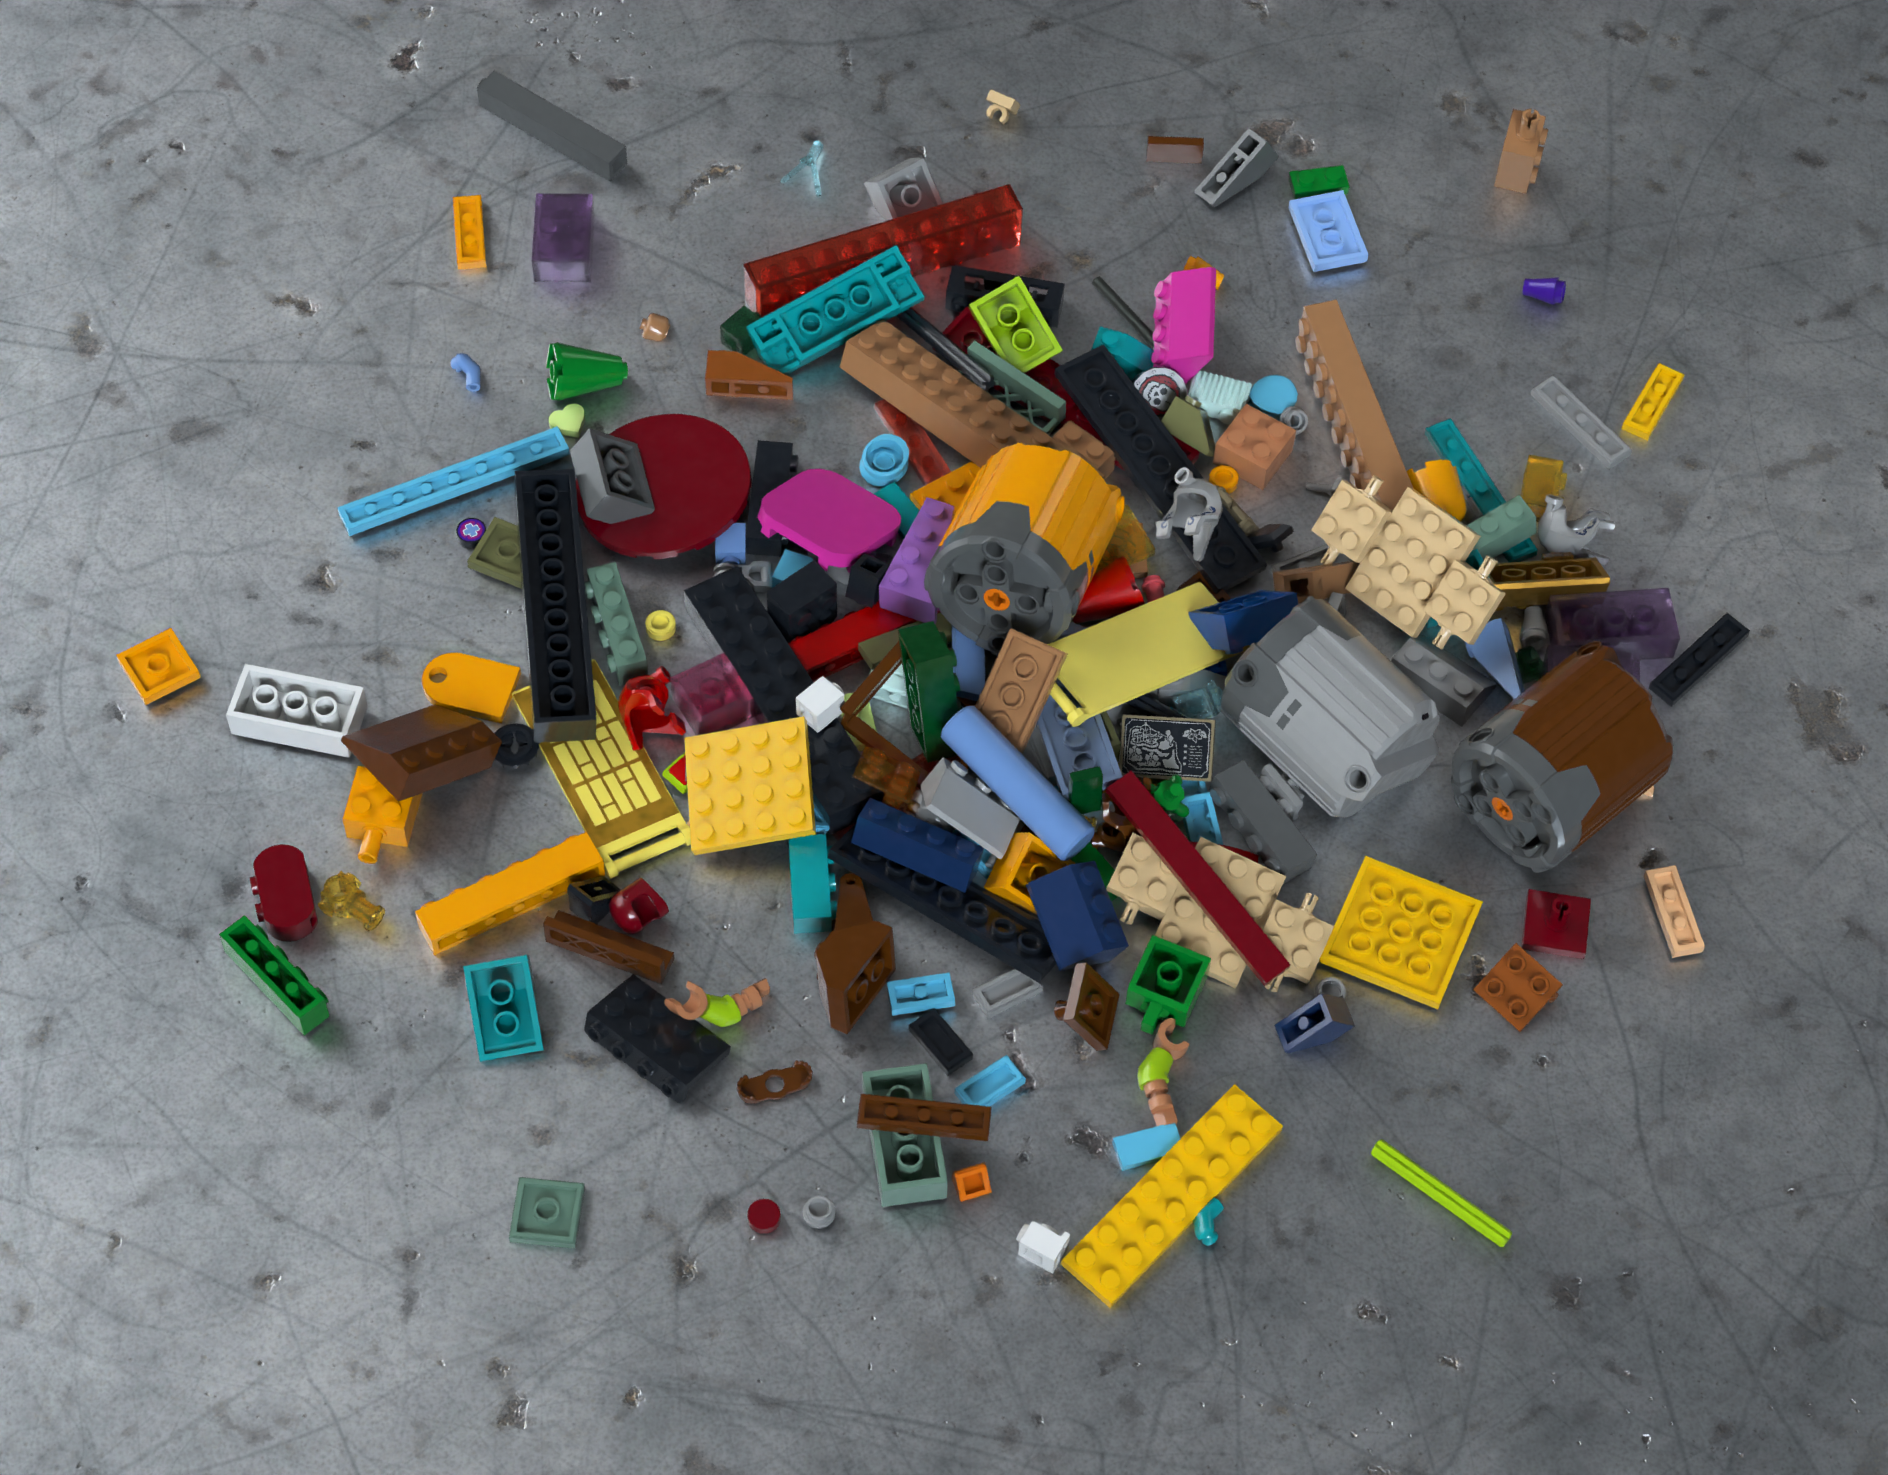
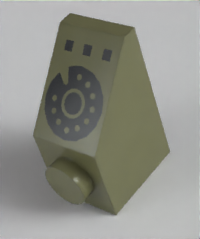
M1186 395L1185 399L1175 396L1161 422L1171 435L1206 456L1214 457L1215 442L1208 413L1200 408L1202 403L1189 395Z

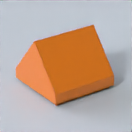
M985 1162L953 1171L951 1178L961 1202L992 1193Z

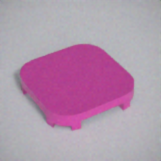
M808 469L767 493L762 498L757 517L762 525L761 533L766 537L770 538L774 534L779 533L818 556V564L823 570L828 571L829 566L847 567L849 573L851 567L864 553H872L883 544L892 547L896 542L901 524V515L891 504L842 475L824 469Z

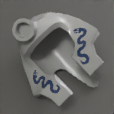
M1183 467L1175 474V482L1179 486L1173 494V505L1161 521L1155 522L1157 528L1155 537L1157 539H1168L1172 527L1184 528L1185 535H1193V558L1201 562L1204 559L1213 530L1219 522L1222 513V500L1215 485L1204 479L1194 478L1193 473L1188 468Z
M1547 494L1545 498L1547 506L1545 512L1540 517L1537 530L1540 544L1554 555L1571 559L1596 557L1601 565H1606L1610 560L1608 557L1591 552L1583 547L1596 536L1598 528L1614 530L1615 523L1609 520V513L1591 508L1582 517L1567 521V510L1565 505H1562L1564 499L1556 495Z

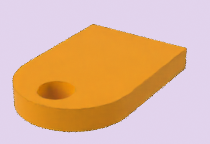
M446 653L429 662L423 671L422 685L426 698L433 705L436 704L467 716L502 724L512 699V693L515 691L521 676L520 667L463 653ZM439 673L447 676L444 681L439 683L430 680L433 675Z

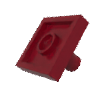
M1528 889L1521 948L1528 951L1584 959L1587 948L1591 899Z

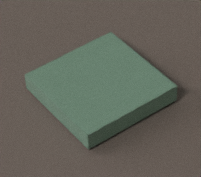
M519 1177L509 1241L513 1243L575 1249L585 1184Z

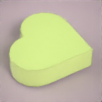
M572 403L565 406L563 410L554 411L550 414L548 420L550 429L558 426L562 435L579 438L585 422L584 408L579 404Z

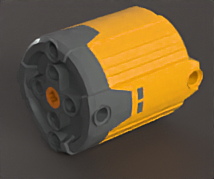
M1017 443L1002 448L995 455H992L986 464L982 465L929 563L925 574L924 588L928 591L933 606L938 608L945 619L960 633L975 641L977 646L989 650L996 656L999 655L1010 628L1045 644L1054 642L1064 630L1069 628L1115 529L1122 519L1125 505L1124 496L1121 495V490L1118 486L1106 484L1105 480L1092 465L1069 450L1058 451L1048 447L1025 445V443Z

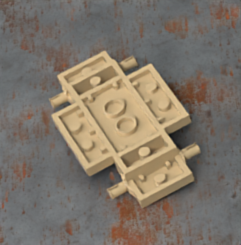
M1373 475L1365 490L1358 489L1346 480H1341L1311 531L1324 539L1329 546L1320 562L1325 566H1330L1334 563L1339 553L1354 562L1360 563L1345 589L1409 636L1417 638L1429 618L1432 617L1441 627L1437 636L1432 641V644L1436 645V647L1443 649L1451 635H1457L1466 643L1474 645L1506 594L1496 587L1488 577L1496 563H1498L1496 559L1486 555L1478 570L1465 562L1481 536L1413 488L1407 487L1394 510H1391L1375 497L1382 483H1384L1381 478Z
M1132 833L1106 888L1108 892L1121 897L1127 903L1120 920L1125 922L1129 912H1131L1126 924L1132 925L1138 910L1160 920L1161 923L1155 936L1212 958L1208 976L1236 988L1247 964L1145 839ZM1200 837L1195 849L1291 965L1289 969L1275 978L1271 991H1278L1283 976L1292 977L1308 984L1334 928L1333 925L1316 918L1312 914L1319 898L1314 895L1310 905H1308L1312 893H1306L1300 908L1292 907L1277 900L1276 898L1286 876ZM1273 981L1267 984L1265 988L1269 990Z

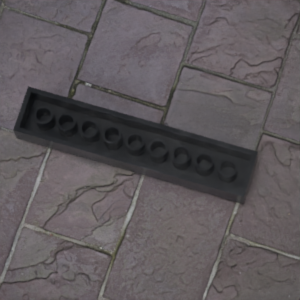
M575 469L515 471V504L534 743L596 740L597 720Z
M738 566L684 590L686 612L758 724L799 717L796 714V697L814 682ZM837 718L818 733L807 724L813 801L830 827L828 833L830 835L857 823L859 814L870 798L885 804L883 787Z

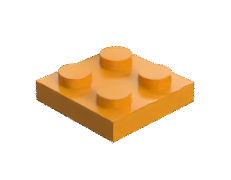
M172 628L116 655L118 662L145 705L201 678L198 669Z

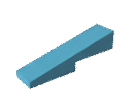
M1182 780L1181 786L1184 790L1185 798L1181 803L1189 808L1188 816L1182 820L1188 840L1198 842L1200 837L1215 844L1224 845L1210 792L1207 791L1206 783L1204 781Z

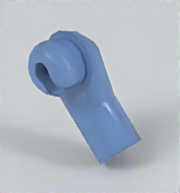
M457 354L456 357L451 359L452 369H455L456 372L463 371L466 374V389L468 391H479L481 386L480 366L467 354Z

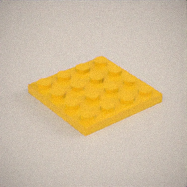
M804 716L684 738L691 851L694 855L816 834L808 726Z
M1365 856L1319 962L1438 1010L1483 901Z

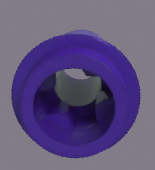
M1559 277L1525 278L1522 294L1551 305L1556 303L1562 304L1566 291V281H1561Z

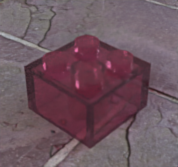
M725 652L670 677L672 698L695 735L728 730L754 718V698Z

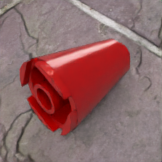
M1124 556L1117 557L1094 574L1072 619L1074 623L1080 624L1113 618L1145 604L1141 591L1136 585L1132 570Z

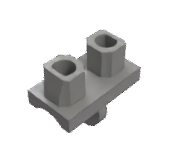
M1271 763L1265 765L1262 768L1260 777H1258L1291 821L1294 822L1299 819L1298 812L1304 804L1302 802L1304 795L1300 791L1301 788L1286 773L1280 775Z

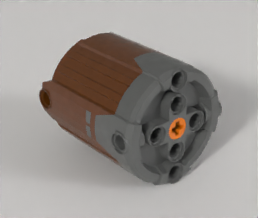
M1592 641L1581 646L1574 653L1566 657L1459 743L1452 761L1453 776H1451V784L1455 793L1454 801L1458 808L1465 813L1471 824H1476L1488 839L1506 854L1513 857L1514 862L1530 867L1535 873L1544 872L1556 867L1668 772L1673 755V740L1666 733L1664 724L1652 703V695L1632 674L1622 667L1614 648L1603 646L1600 641Z

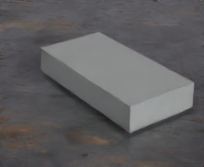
M1012 969L972 989V995L987 1019L1043 992V985L1041 982H1036L1018 970Z

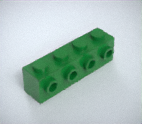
M244 915L219 934L225 953L304 1036L330 1017L326 1005L329 1000L323 991L318 987L314 988L308 982V977L298 966L294 967L288 961L289 959L282 948L278 945L274 946L269 941L266 932L258 924L254 925Z

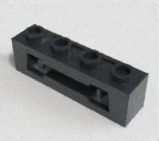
M952 265L946 290V309L962 312L966 307H969V304L1014 279L1017 275ZM965 276L984 279V284H980L977 280H975V283L965 281ZM1020 276L1028 291L1030 287L1048 290L1046 295L1038 294L1036 290L1029 293L1048 326L1058 328L1064 301L1065 283Z

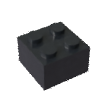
M815 560L767 591V612L788 644L798 636H806L824 624H831L837 617V583Z

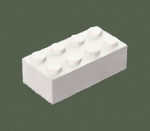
M245 664L226 717L231 734L350 758L352 752L341 742V738L344 735L360 730L368 706L364 687Z

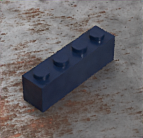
M872 798L868 800L858 816L851 843L962 892L967 891L976 876L984 848L978 844Z

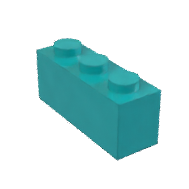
M826 834L788 839L794 934L831 932L832 920H836L837 901L830 900V892H836L835 873L828 872V864H834L832 860L828 859L829 850L833 845L827 846Z

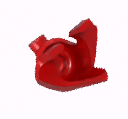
M663 666L657 668L656 672L651 675L629 679L620 693L618 708L634 751L643 748L642 732L680 735L686 733L685 722L672 712L668 716L664 715L665 705L669 698L668 689L665 685L671 682L672 678Z

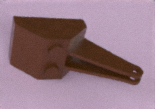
M854 873L845 874L840 878L835 930L831 931L824 942L821 941L817 945L814 953L820 997L830 1027L845 1034L850 1032L896 970L893 929L888 925L873 921L862 879Z

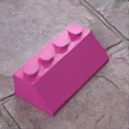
M1213 267L1171 272L1163 281L1157 284L1154 291L1156 308L1153 313L1155 330L1152 335L1154 352L1151 361L1153 367L1164 366L1174 370L1183 378L1185 385L1214 357L1216 269Z

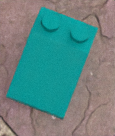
M529 955L463 966L479 1061L544 1050Z

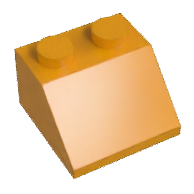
M1030 832L1014 833L1005 855L1001 860L997 858L984 888L1016 907L1037 914L1026 884L1076 863L1070 859L1061 861L1039 838Z

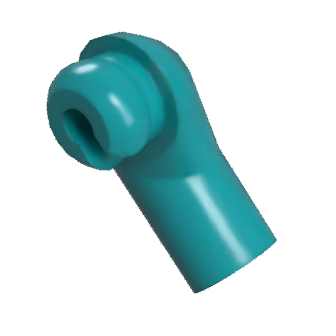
M1213 1198L1193 1220L1195 1236L1206 1246H1210L1218 1240V1233L1214 1230L1213 1220L1224 1210V1206L1216 1198Z

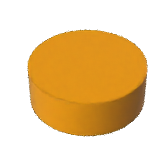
M1219 465L1211 470L1209 475L1210 483L1224 487L1228 494L1236 490L1239 476L1234 468L1227 465Z

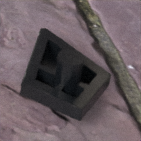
M1268 524L1247 537L1256 549L1271 547L1273 552H1278L1284 548L1282 541L1291 535L1294 530L1292 526L1286 524Z

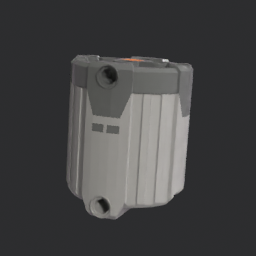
M1310 596L1302 603L1293 607L1291 613L1276 624L1257 644L1252 643L1235 663L1225 679V688L1221 696V712L1330 816L1349 817L1361 810L1378 794L1420 777L1439 753L1438 744L1433 736L1439 723V712L1436 703L1324 599H1315L1313 596Z

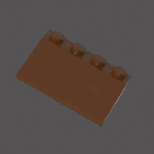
M436 704L344 735L341 738V742L398 802L491 768L502 742L483 721Z

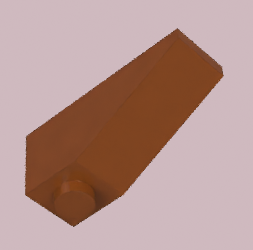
M708 350L705 375L706 395L793 400V378L739 352Z

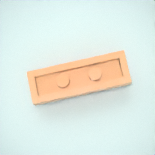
M1676 865L1646 870L1644 879L1672 958L1702 953L1705 945Z

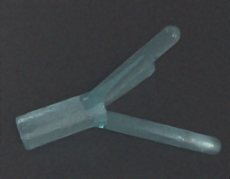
M815 141L808 154L799 160L800 164L787 173L780 182L782 184L786 183L805 166H810L815 193L817 197H820L821 189L816 161L824 145L820 141Z

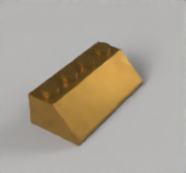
M1596 557L1496 563L1489 575L1493 584L1506 593L1495 611L1503 610L1504 607L1514 606L1519 609H1526L1534 605L1561 607L1564 603L1587 606L1593 602L1602 601L1610 584L1609 575Z

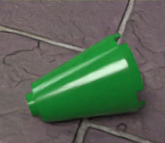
M558 342L549 344L546 368H550V378H547V387L551 400L559 401L620 386L623 379L628 377L627 362L622 361L621 356Z

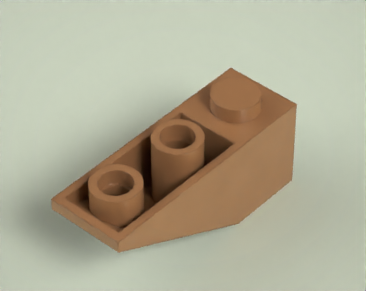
M1348 561L1333 563L1330 566L1319 565L1273 572L1274 590L1297 593L1298 604L1310 596H1313L1315 599L1330 598L1332 592L1347 594L1350 592L1345 587L1360 563Z

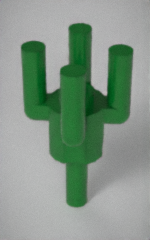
M1173 775L1170 779L1160 782L1157 786L1151 783V795L1167 815L1170 814V818L1174 823H1179L1189 814V808L1181 803L1185 797L1181 786L1182 778L1179 775Z

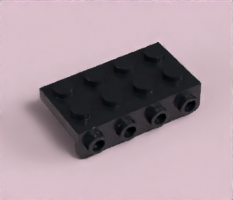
M632 974L587 1012L584 1031L592 1041L598 1042L610 1051L616 1059L623 1061L634 1069L640 1077L647 1079L659 1088L665 1096L681 1103L686 1099L688 1089L729 1055L731 1046L695 1019H684L670 1011L665 1005V999L667 998Z

